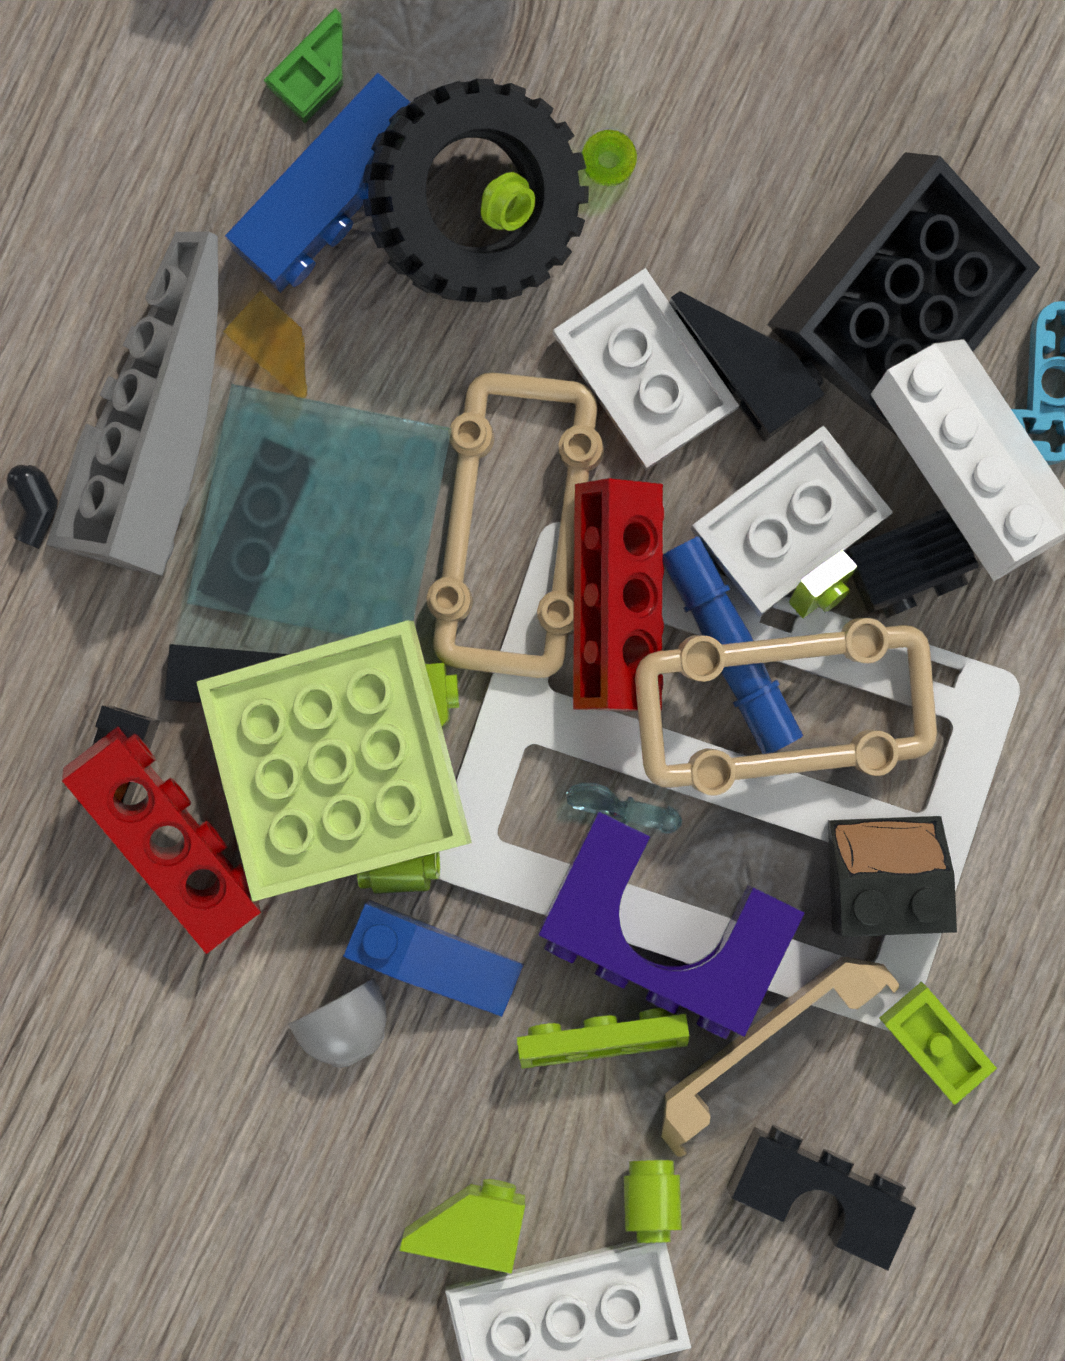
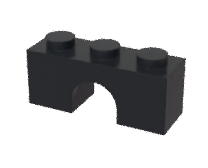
M772 1125L769 1133L754 1127L727 1186L731 1198L784 1223L793 1202L800 1195L812 1190L826 1191L835 1196L837 1200V1215L828 1234L834 1245L888 1271L916 1210L912 1202L906 1196H903L906 1187L876 1172L872 1180L864 1178L852 1172L854 1166L852 1161L830 1150L823 1149L820 1157L800 1148L803 1141L802 1138L778 1126Z

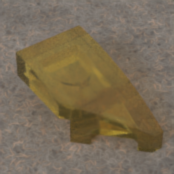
M260 290L222 333L298 400L303 401L308 394L305 375L304 336H302V328Z

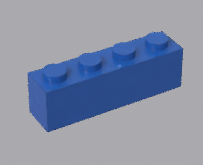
M379 73L368 82L225 235L231 248L280 293L289 284L296 287L309 276L316 265L313 258L327 243L333 247L348 234L354 224L350 218L363 206V199H368V183H364L363 178L365 165L372 163L375 154L371 147L377 135L385 132L390 125L389 119L400 108L411 103Z

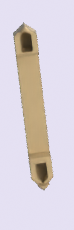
M840 957L750 1027L745 1037L741 1035L665 1093L661 1137L676 1156L682 1157L686 1155V1150L682 1144L710 1124L709 1108L697 1093L832 988L835 989L849 1008L859 1009L882 991L886 985L895 993L899 988V983L884 964Z

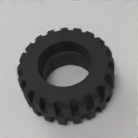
M476 78L466 82L457 81L435 88L414 98V101L400 108L389 119L390 125L385 132L377 135L371 147L375 152L372 163L365 165L363 182L368 183V199H363L365 216H371L375 231L371 232V236L377 248L385 249L390 257L387 263L399 275H406L413 280V286L426 293H434L442 296L444 299L455 301L490 302L498 299L508 300L522 295V290L528 287H538L550 278L548 271L553 266H562L570 256L572 251L567 247V244L571 237H580L585 223L584 219L577 216L579 204L588 203L589 186H580L578 171L587 168L582 152L573 153L568 143L575 135L565 121L556 123L550 115L554 108L541 97L532 100L525 96V88L512 83L498 85L494 83L493 79ZM464 138H481L498 145L510 157L518 174L527 180L529 189L535 195V206L526 223L516 230L509 231L498 242L484 247H467L448 239L436 226L427 204L426 182L434 158L446 146Z

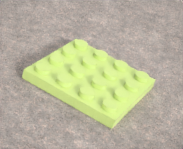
M407 620L196 682L252 902L472 843L414 621Z

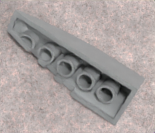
M175 232L145 296L148 304L152 305L149 313L136 326H131L123 343V346L129 349L128 358L118 379L108 376L99 396L107 399V403L96 426L94 427L86 423L78 440L48 536L47 546L128 570L163 576L166 563L173 552L174 537L183 508L189 500L190 484L196 468L208 412L215 360L218 313V236L211 232Z

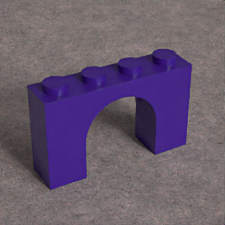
M597 811L538 930V935L547 939L543 949L573 964L578 955L598 964L595 975L625 989L630 980L649 990L645 998L646 1000L671 1013L676 1014L681 1005L699 1014L700 1016L696 1024L717 1036L727 1039L730 1031H733L745 1037L805 913L747 885L721 940L710 953L698 961L682 966H665L648 961L636 953L625 940L620 925L619 910L623 892L650 836Z

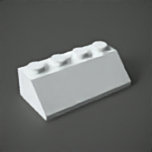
M964 339L934 343L887 370L870 395L993 581L1065 540V489Z

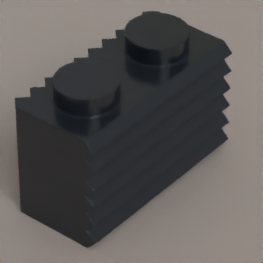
M946 508L845 551L857 566L852 577L868 614L882 609L886 619L917 606L913 595L933 587L937 597L969 584L965 573L979 567L973 550Z

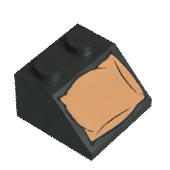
M941 816L828 820L832 930L835 934L841 937L957 933L955 875Z

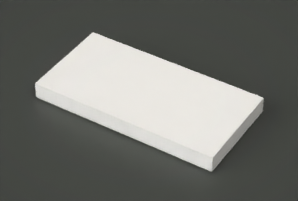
M637 1240L515 1269L512 1270V1274L503 1272L446 1286L445 1290L462 1361H641L691 1348L666 1242L637 1243Z

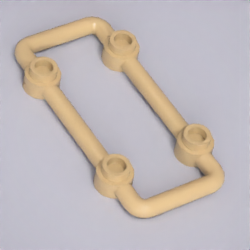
M483 373L469 384L465 398L464 413L454 419L448 431L449 441L454 451L458 454L442 578L436 580L429 587L426 596L427 606L436 617L433 638L434 651L438 659L447 666L532 678L549 677L563 666L566 657L568 635L574 633L575 484L588 482L589 471L600 464L604 455L602 439L599 433L595 431L597 399L593 391L585 384L574 381L502 373ZM490 394L575 404L573 427L567 429L562 434L558 444L561 460L567 467V476L552 592L546 594L540 600L537 608V618L542 628L546 631L544 653L542 656L463 647L455 644L458 622L469 615L473 606L472 593L466 584L463 583L479 459L491 451L495 439L494 431L485 418L487 399Z
M856 618L845 624L841 632L720 644V642L710 636L694 635L680 643L678 649L648 654L640 661L636 669L635 685L643 767L651 782L660 787L692 786L701 793L715 796L729 790L735 780L851 766H854L862 773L881 776L890 772L895 767L897 761L925 756L932 750L936 742L937 725L930 646L923 632L913 626L898 625L885 627L881 622L872 618ZM907 648L914 723L913 737L894 739L890 734L883 731L865 730L859 732L851 743L846 745L731 758L723 751L705 748L693 754L688 763L666 765L658 686L659 674L681 672L683 676L691 680L705 682L716 678L724 667L844 654L846 658L853 662L874 663L880 660L888 649Z

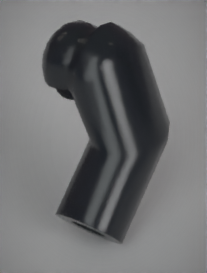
M21 464L14 466L9 471L6 479L9 490L14 491L25 511L14 539L40 549L57 510L58 499L46 475L36 466Z

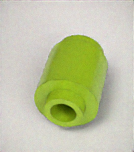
M437 852L358 873V885L360 889L372 888L374 894L429 891L431 880L440 878V853Z
M672 1160L629 1161V1176H624L625 1232H636L637 1243L671 1242V1231L682 1230L680 1175H674V1161Z

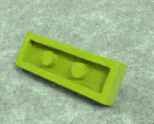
M655 1008L640 1012V1020L617 1023L616 1016L607 1015L586 1019L583 1021L584 1028L562 1031L561 1024L558 1023L535 1025L527 1029V1036L517 1037L521 1068L526 1069L688 1046L689 1042L686 1014L673 1015V1013L663 1008Z

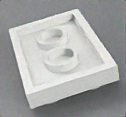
M646 268L553 329L554 337L588 387L593 391L595 397L645 471L736 411L739 407V404Z
M823 425L694 523L690 530L695 537L700 536L710 556L760 617L795 590L803 578L841 550H847L886 520L893 512Z

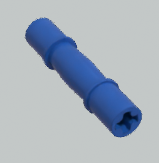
M700 536L663 554L664 567L685 605L683 609L685 613L692 612L701 635L713 637L720 644L754 641L726 594L731 589L728 585L725 586ZM764 663L723 668L721 673L737 699L732 703L735 708H739L762 754L773 753L804 736L778 687L780 685L778 679L771 680Z

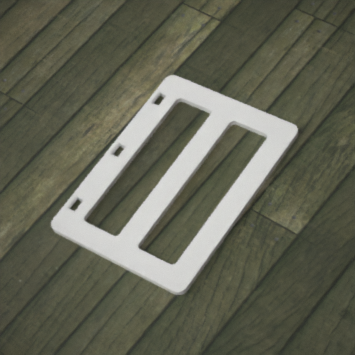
M560 522L546 526L539 535L501 651L542 656L544 653L546 631L542 628L537 618V608L540 600L546 594L552 592ZM664 567L662 579V618L664 624L695 635H701L692 612L685 613L683 609L685 605ZM720 575L725 586L728 585L731 590L727 591L726 594L754 641L841 632L843 626L850 620H853L831 611L824 612L819 607L805 618H802L789 604L791 598L784 597L773 608L797 615V618L793 621L790 633L759 623L761 616L759 617L729 578ZM929 645L931 661L960 671L956 675L953 687L933 681L935 713L949 722L950 732L926 805L920 812H911L798 773L735 780L729 790L715 796L701 793L692 786L668 789L828 843V820L941 816L955 875L956 892L1020 696V686L1015 676L1004 669ZM906 647L888 649L885 655L874 663L853 662L846 658L844 654L776 661L912 707ZM493 673L456 781L472 843L439 852L440 879L546 915L571 864L506 843L498 836V827L524 750L529 745L537 744L652 783L643 767L639 720L614 711L573 710V698L553 691L548 684L549 677L532 678ZM662 728L666 765L688 763L693 754L705 748L723 751L731 758L745 756ZM627 884L620 902V925L627 943L688 964L703 958L716 947L731 920L729 917L631 884ZM942 933L882 936L876 957L871 962L884 964L899 983V988L895 993L886 985L882 991L859 1009H851L835 989L832 988L812 1005L890 1031L879 1017L921 981L924 984L926 983ZM792 939L768 991L790 997L836 960L844 956Z

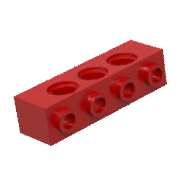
M607 478L575 484L573 710L638 711L635 685L636 669L640 661L648 654L662 651V635L664 631V621L662 618L664 507L663 484ZM659 674L658 686L660 708L662 710V690L664 680L663 675Z
M116 727L63 768L62 782L202 950L208 954L261 913L259 900L252 902L243 864L240 863L234 868L221 851L227 848L215 828L208 821L199 825L186 810L191 805V801L179 784L171 777L163 782L150 766L156 759L147 745L137 734L127 738L122 730ZM135 782L146 789L147 795L141 802L128 805L117 799L115 791L124 783ZM163 826L175 827L183 834L182 839L172 847L156 845L152 841L151 835L155 830ZM200 869L210 870L218 877L214 885L203 890L191 887L186 881L191 873Z

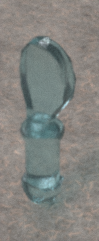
M579 783L571 786L567 791V803L573 808L594 814L599 811L605 815L620 818L624 824L631 822L659 829L661 833L665 834L673 833L682 826V817L673 807L663 808L634 801L633 797H627L626 801H620L608 787L598 783Z

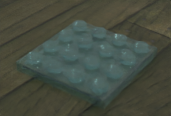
M231 384L187 604L349 637L407 620L414 621L452 428Z

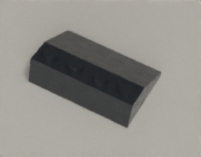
M905 152L767 325L800 358L807 357L825 379L898 436L870 395L887 370L934 343L964 339L973 352L1039 270L1040 266L941 156Z

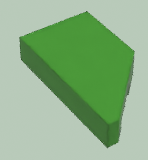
M336 8L264 79L266 87L304 123L343 86V19L341 13Z

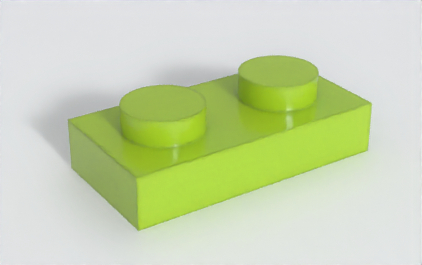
M922 981L879 1017L954 1105L997 1069Z

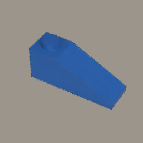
M372 900L365 903L343 955L347 959L400 981L501 1017L504 1014L524 966L523 963Z

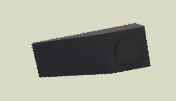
M681 291L670 298V305L739 404L740 410L764 442L818 404L825 395L820 389V386L824 384L823 378L815 365L807 357L804 356L799 360L791 348Z

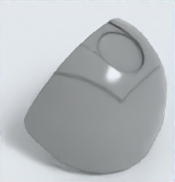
M372 978L347 994L288 1023L297 1042L308 1055L336 1068L349 1067L363 1058L374 1054L381 1045L385 1036L387 1021L386 1006L380 987L376 980Z

